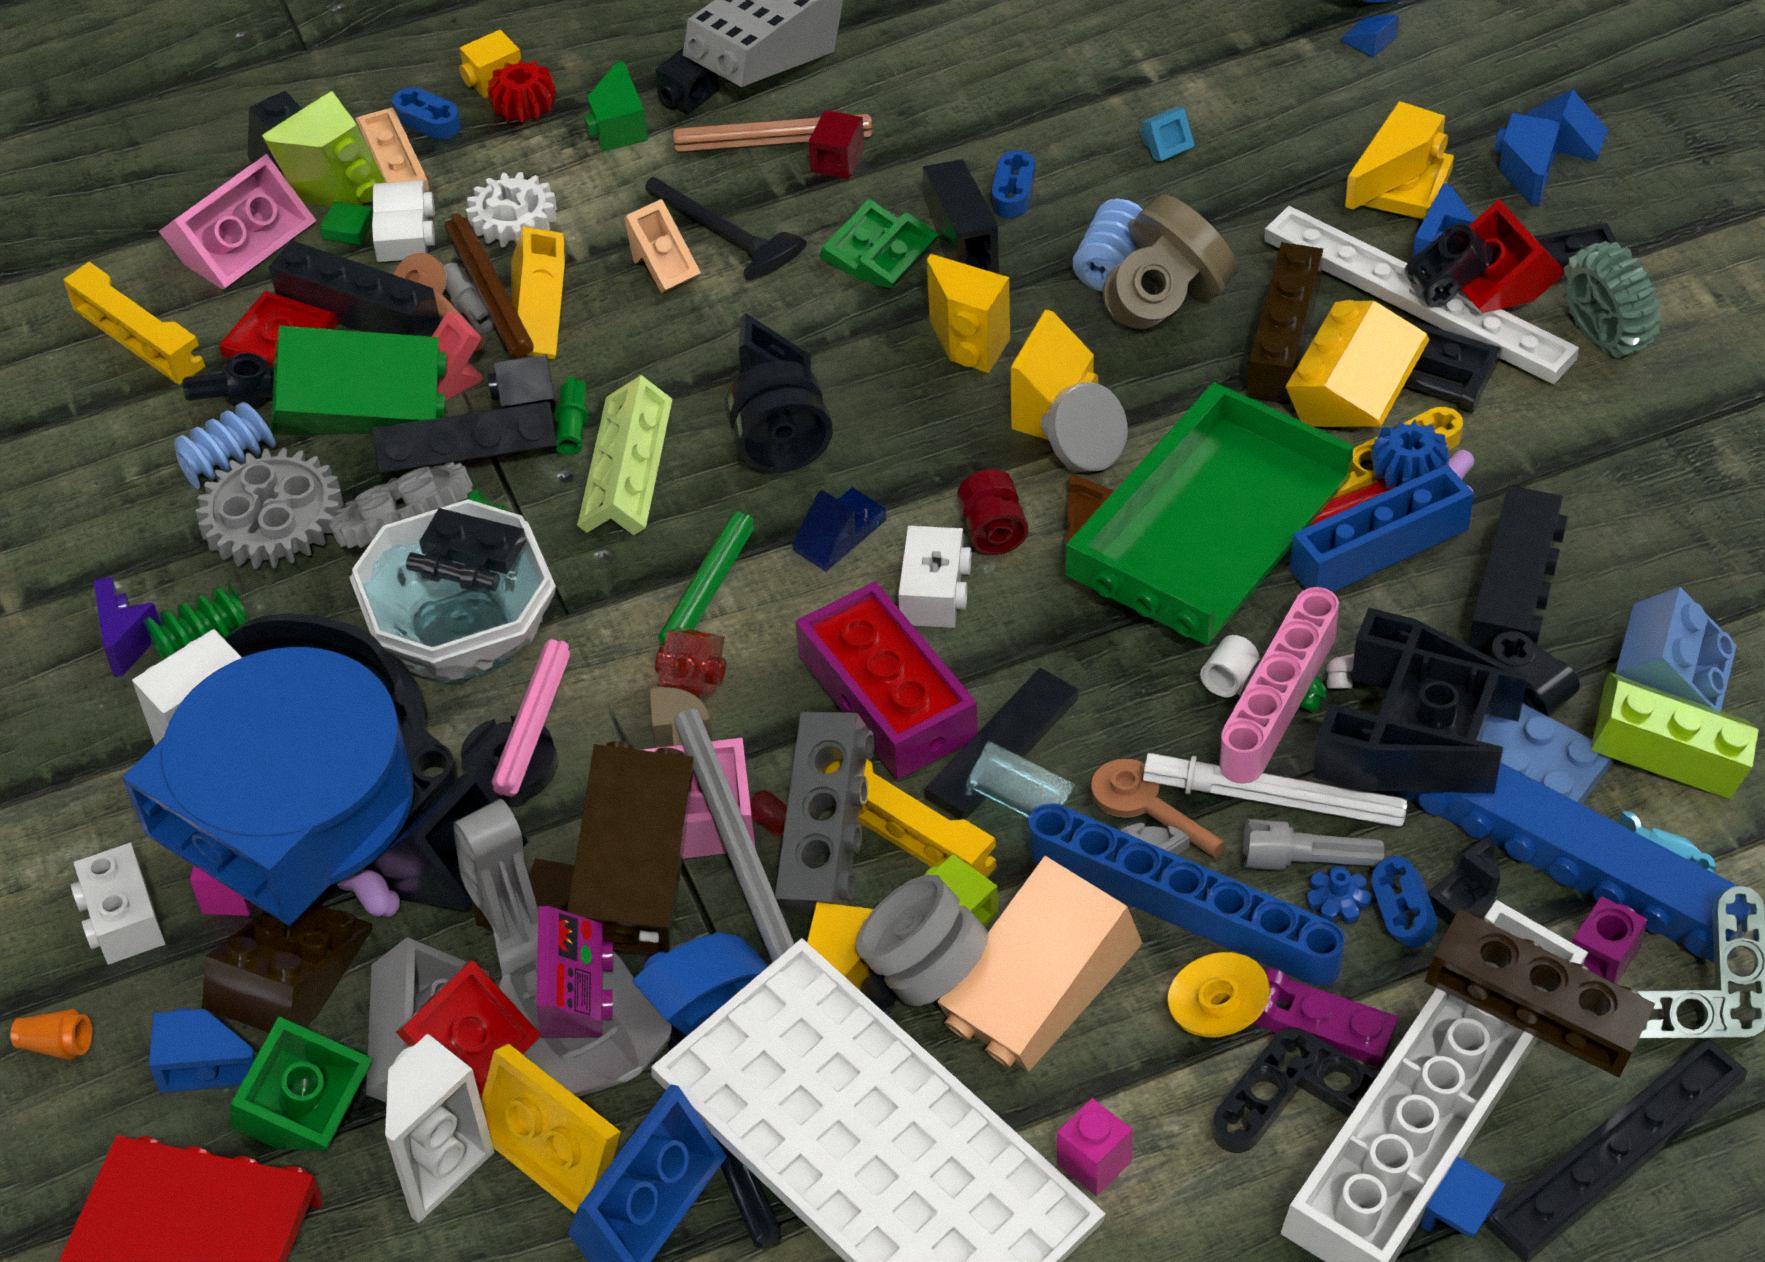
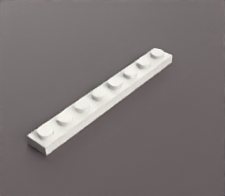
M1288 206L1265 228V242L1280 248L1281 242L1324 248L1322 270L1445 331L1500 347L1501 359L1549 383L1555 384L1577 360L1578 346L1502 309L1482 313L1462 290L1445 305L1439 307L1428 306L1422 298L1423 291L1417 284L1411 283L1405 276L1406 262L1291 206ZM1441 284L1437 286L1440 291L1444 290Z

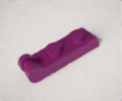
M1264 969L1270 984V997L1265 1010L1253 1024L1277 1033L1288 1028H1300L1355 1060L1379 1068L1382 1067L1397 1030L1399 1016L1290 980L1285 973L1278 969ZM1277 1001L1291 1005L1289 1011L1278 1008L1276 1005Z

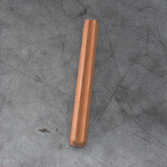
M856 114L855 116L863 117L864 138L871 137V116L869 114ZM820 117L676 128L673 133L674 147L677 152L809 143L808 141Z

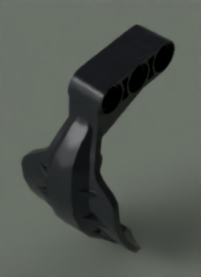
M288 613L261 616L246 621L223 638L242 658L261 651L286 647H309L333 651L359 662L379 678L391 696L396 714L400 718L399 725L413 774L414 792L412 806L400 832L437 794L457 779L451 751L425 730V714L418 683L408 668L389 651L385 650L372 635L354 625L325 617ZM432 767L444 769L441 774L434 777L423 774L424 771ZM371 863L365 868H363L375 871Z

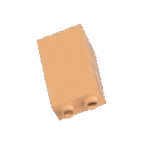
M1044 856L988 932L987 945L978 963L966 978L937 1001L947 1017L944 1024L953 1033L966 1041H969L974 1036L988 1046L985 1048V1051L1003 1066L1010 1068L1013 1063H1016L1029 1072L1141 946L1142 941L1128 907L1047 856Z

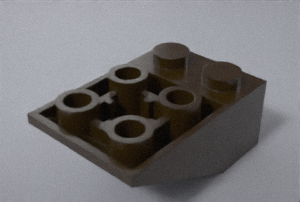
M312 903L290 926L264 911L205 956L202 1008L270 1033L279 1016L305 1028L320 1013L371 933L373 924L355 918L349 912L332 910Z

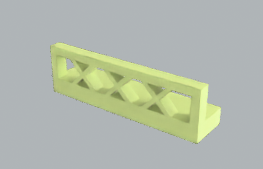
M642 375L606 397L577 524L586 533L609 519L614 520L633 535L646 528L672 398Z

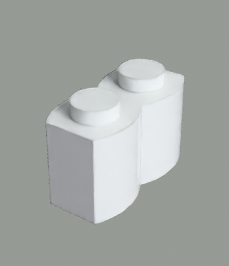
M423 180L374 184L372 227L377 262L404 260L415 253L428 254V246L435 245L433 221H428V217L435 216L433 192H425Z

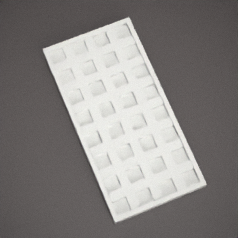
M802 938L651 1067V1077L665 1090L671 1084L678 1085L711 1134L846 1262H1063L1103 1223L1106 1215Z

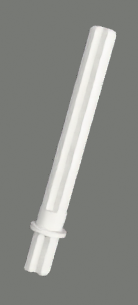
M1153 753L1147 754L1143 781L1186 789L1185 794H1190L1191 790L1396 827L1402 826L1405 821L1407 800L1401 797L1263 773L1257 780L1251 783L1240 784L1226 779L1221 773L1220 765L1196 761L1197 756H1192L1191 760Z

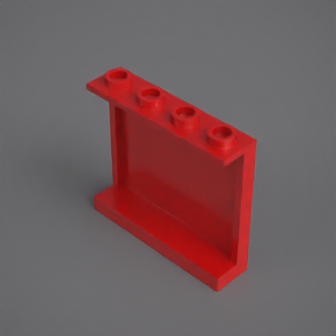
M116 1135L59 1262H286L308 1207L321 1209L323 1200L314 1175H310L307 1171L295 1166H286L280 1169L261 1165L256 1160L245 1156H236L234 1159L212 1155L205 1149L196 1146H187L185 1149L163 1145L156 1139L146 1136H139L133 1139Z

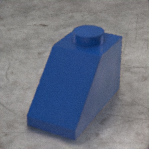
M1512 113L1507 129L1499 128L1494 152L1501 153L1499 171L1530 205L1539 206L1556 155L1561 122Z
M179 1008L172 1012L153 1013L149 1068L160 1093L241 1086L256 1058L254 1050L250 1045L205 1009Z

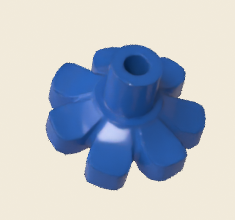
M1336 866L1331 868L1329 877L1322 872H1316L1311 877L1310 886L1313 890L1307 893L1306 901L1309 909L1318 910L1321 908L1320 917L1333 922L1339 913L1344 923L1351 924L1359 920V909H1366L1370 906L1371 893L1365 891L1367 882L1362 875L1354 874L1351 876L1343 866Z

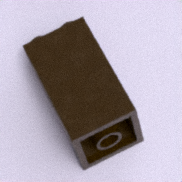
M620 741L608 742L606 746L597 744L593 746L567 912L602 923L603 940L613 941V951L617 953L651 957L658 952L668 953L671 950L694 774V756H686L684 752L678 749L663 747L656 749L655 752L637 750L633 745Z

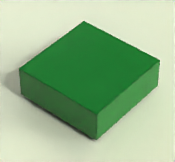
M334 201L320 227L322 239L361 245L373 222L372 207Z

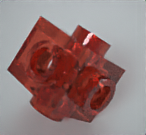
M683 627L667 630L665 645L660 646L655 660V672L660 673L657 686L681 689L693 694L698 699L700 695L715 692L716 686L722 684L726 672V659L721 658L725 636Z

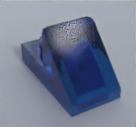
M853 487L839 499H836L824 490H820L792 544L793 551L827 572L886 521V508Z

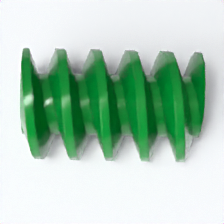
M229 582V596L219 587L211 589L212 604L200 594L194 597L195 611L185 602L177 605L178 619L168 610L160 612L161 626L150 617L143 620L149 638L161 661L213 629L222 638H225L232 632L233 628H237L248 621L239 597Z

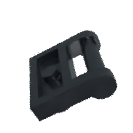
M1419 322L1417 328L1427 333L1429 342L1415 367L1468 384L1464 387L1412 370L1402 390L1405 387H1409L1459 403L1461 409L1474 412L1480 401L1481 394L1500 360L1501 348Z

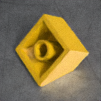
M930 254L927 258L930 323L950 361L989 373L1010 341L1009 277Z
M1044 310L1011 366L1012 429L1049 440V437L1041 429V419L1049 411L1056 396L1062 390L1072 385L1086 382L1098 384V374L1094 373V354L1053 311Z

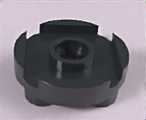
M510 716L512 722L496 724L495 719L486 721L467 736L461 749L463 774L471 767L478 768L493 790L492 778L516 716ZM544 725L518 793L513 797L496 794L510 808L524 805L529 797L544 789L552 780L558 768V757L549 730Z

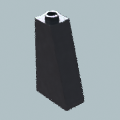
M960 159L923 166L924 198L935 230L939 234L938 239L945 258L999 274L998 225L964 160Z

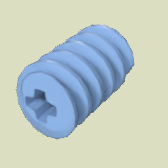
M1118 198L1107 200L1100 205L1073 257V269L1082 283L1092 289L1103 291L1104 282L1110 271L1128 255L1137 250L1138 245L1134 241L1127 225L1132 219L1136 220L1138 214L1143 210L1140 206L1129 200Z
M244 402L236 405L235 414L229 410L221 413L220 422L213 418L206 421L205 431L202 428L195 427L190 430V439L180 435L174 441L180 467L188 481L197 489L201 488L198 475L201 473L211 482L216 480L213 468L215 465H218L224 472L229 473L231 468L228 458L233 457L240 465L246 463L245 449H248L256 457L260 456L259 442L261 440L271 449L276 447L275 439L267 423L257 411Z

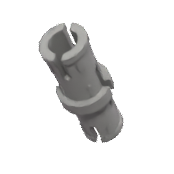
M445 264V290L451 297V304L460 313L465 314L469 322L479 333L491 331L495 328V325L488 316L489 313L474 284L470 282L458 264Z

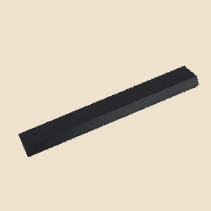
M1706 1038L1488 1217L1486 1227L1523 1262H1529L1743 1083L1748 1071L1713 1041Z

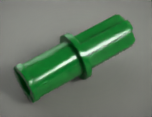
M575 376L567 377L566 382L561 385L559 405L554 410V420L557 422L556 450L564 455H575L582 450L583 426L589 418L588 411L585 408L587 385L584 380H577Z

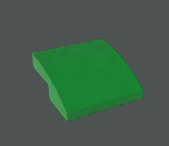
M869 198L822 246L819 257L843 272L868 283L892 288L938 239L939 234L905 211L897 218Z

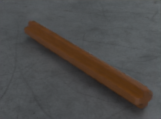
M460 213L452 214V219L445 222V229L509 354L516 355L517 359L526 358L527 353L532 352L534 349L528 332L468 219L462 218Z

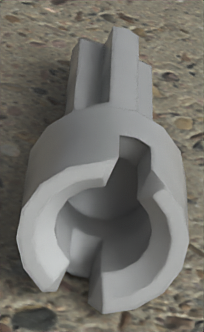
M1247 819L1242 851L1247 860L1244 862L1243 867L1248 869L1285 871L1286 866L1289 867L1291 862H1319L1376 867L1384 860V843L1376 839L1293 832V828L1289 827L1288 822Z

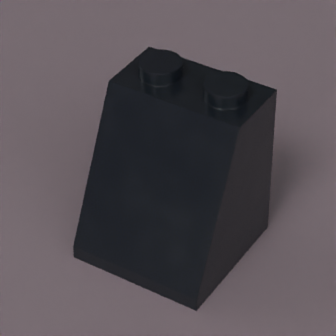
M471 767L437 794L371 865L384 878L389 890H393L398 894L400 900L466 910L473 903V900L464 886L459 871L454 822L499 798L478 768ZM521 831L524 847L529 841Z

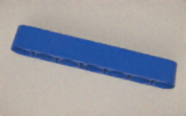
M1055 803L1042 804L1030 813L1028 819L1029 855L1035 863L1039 864L1043 857L1047 856L1119 901L1274 969H1278L1308 984L1324 986L1335 982L1340 976L1345 937L1341 928L1332 921Z

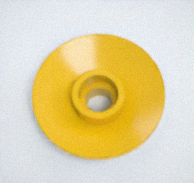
M1232 952L1209 954L1189 963L1177 974L1169 988L1168 1006L1175 1022L1187 1032L1202 1037L1227 1036L1245 1029L1259 1018L1269 1001L1270 984L1264 969L1248 956Z

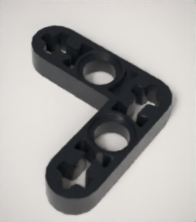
M1300 1028L1282 1030L1272 1039L1217 1108L1213 1120V1138L1218 1146L1228 1152L1243 1153L1249 1151L1259 1142L1300 1088L1350 1117L1359 1104L1355 1100L1358 1098L1362 1086H1366L1368 1090L1378 1074L1308 1031ZM1296 1048L1302 1049L1303 1058L1300 1056L1294 1057L1288 1064L1286 1073L1280 1069L1284 1064L1286 1051L1293 1052ZM1333 1072H1341L1351 1078L1353 1085L1349 1089L1337 1091L1326 1085L1324 1077ZM1258 1082H1270L1278 1087L1280 1094L1275 1099L1262 1100L1252 1093L1251 1088ZM1245 1107L1251 1112L1247 1116L1245 1131L1238 1129L1234 1134L1228 1132V1123L1235 1125L1244 1115Z

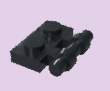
M438 508L419 540L422 554L410 552L406 560V569L421 573V577L426 580L439 582L441 579L460 583L462 589L477 592L481 588L494 592L497 590L500 582V575L495 572L508 575L526 543L524 528Z

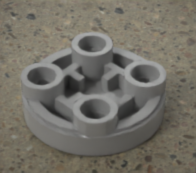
M1086 382L1065 388L1056 396L1049 411L1041 419V429L1049 437L1053 451L1072 473L1104 470L1112 466L1120 458L1126 446L1128 425L1125 411L1118 398L1109 389L1097 383Z

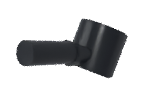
M874 973L864 980L862 988L867 998L883 1012H886L894 1007L896 994L884 981L885 975Z

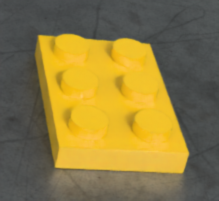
M507 1044L493 1052L481 1099L493 1148L576 1214L580 1204L613 1162L621 1131L518 1050Z

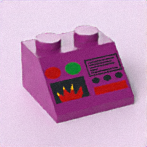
M538 906L536 1007L540 1037L599 1038L603 1035V1021L613 1020V989L603 990V972L613 971V941L603 940V925L600 922L550 906Z

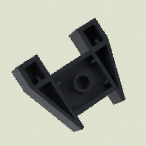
M1368 608L1356 638L1351 680L1389 690L1379 715L1330 703L1317 736L1312 778L1358 790L1495 793L1503 747L1482 742L1481 740L1490 715L1519 722L1527 675L1417 619Z

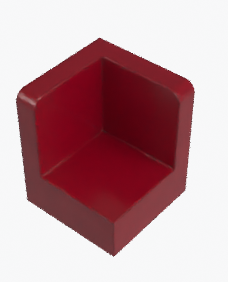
M829 110L822 113L808 141L811 172L846 179L850 178L864 150L863 117Z

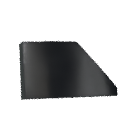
M1489 834L1462 855L1458 869L1428 891L1435 915L1448 925H1451L1459 909L1472 915L1483 917L1497 899L1500 872L1499 868H1496L1494 858L1495 838Z

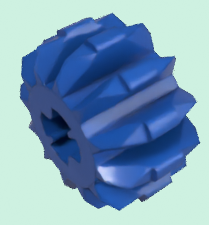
M1416 419L1411 425H1405L1396 420L1392 428L1382 427L1378 439H1375V444L1372 445L1371 450L1375 478L1384 480L1387 489L1400 486L1448 464L1450 455L1447 454L1448 448L1445 442V435L1435 433L1433 424L1424 427L1418 426Z

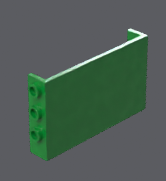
M1213 382L1066 544V576L1096 590L1104 597L1112 598L1136 610L1144 617H1150L1176 630L1179 634L1191 637L1208 646L1292 547L1293 533L1309 527L1351 476L1354 445Z

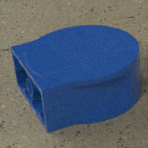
M286 647L261 651L235 660L213 672L195 686L183 699L170 719L164 737L122 776L146 836L288 926L329 885L359 872L389 847L408 817L414 792L412 768L396 710L386 687L376 675L359 662L333 651L309 647Z

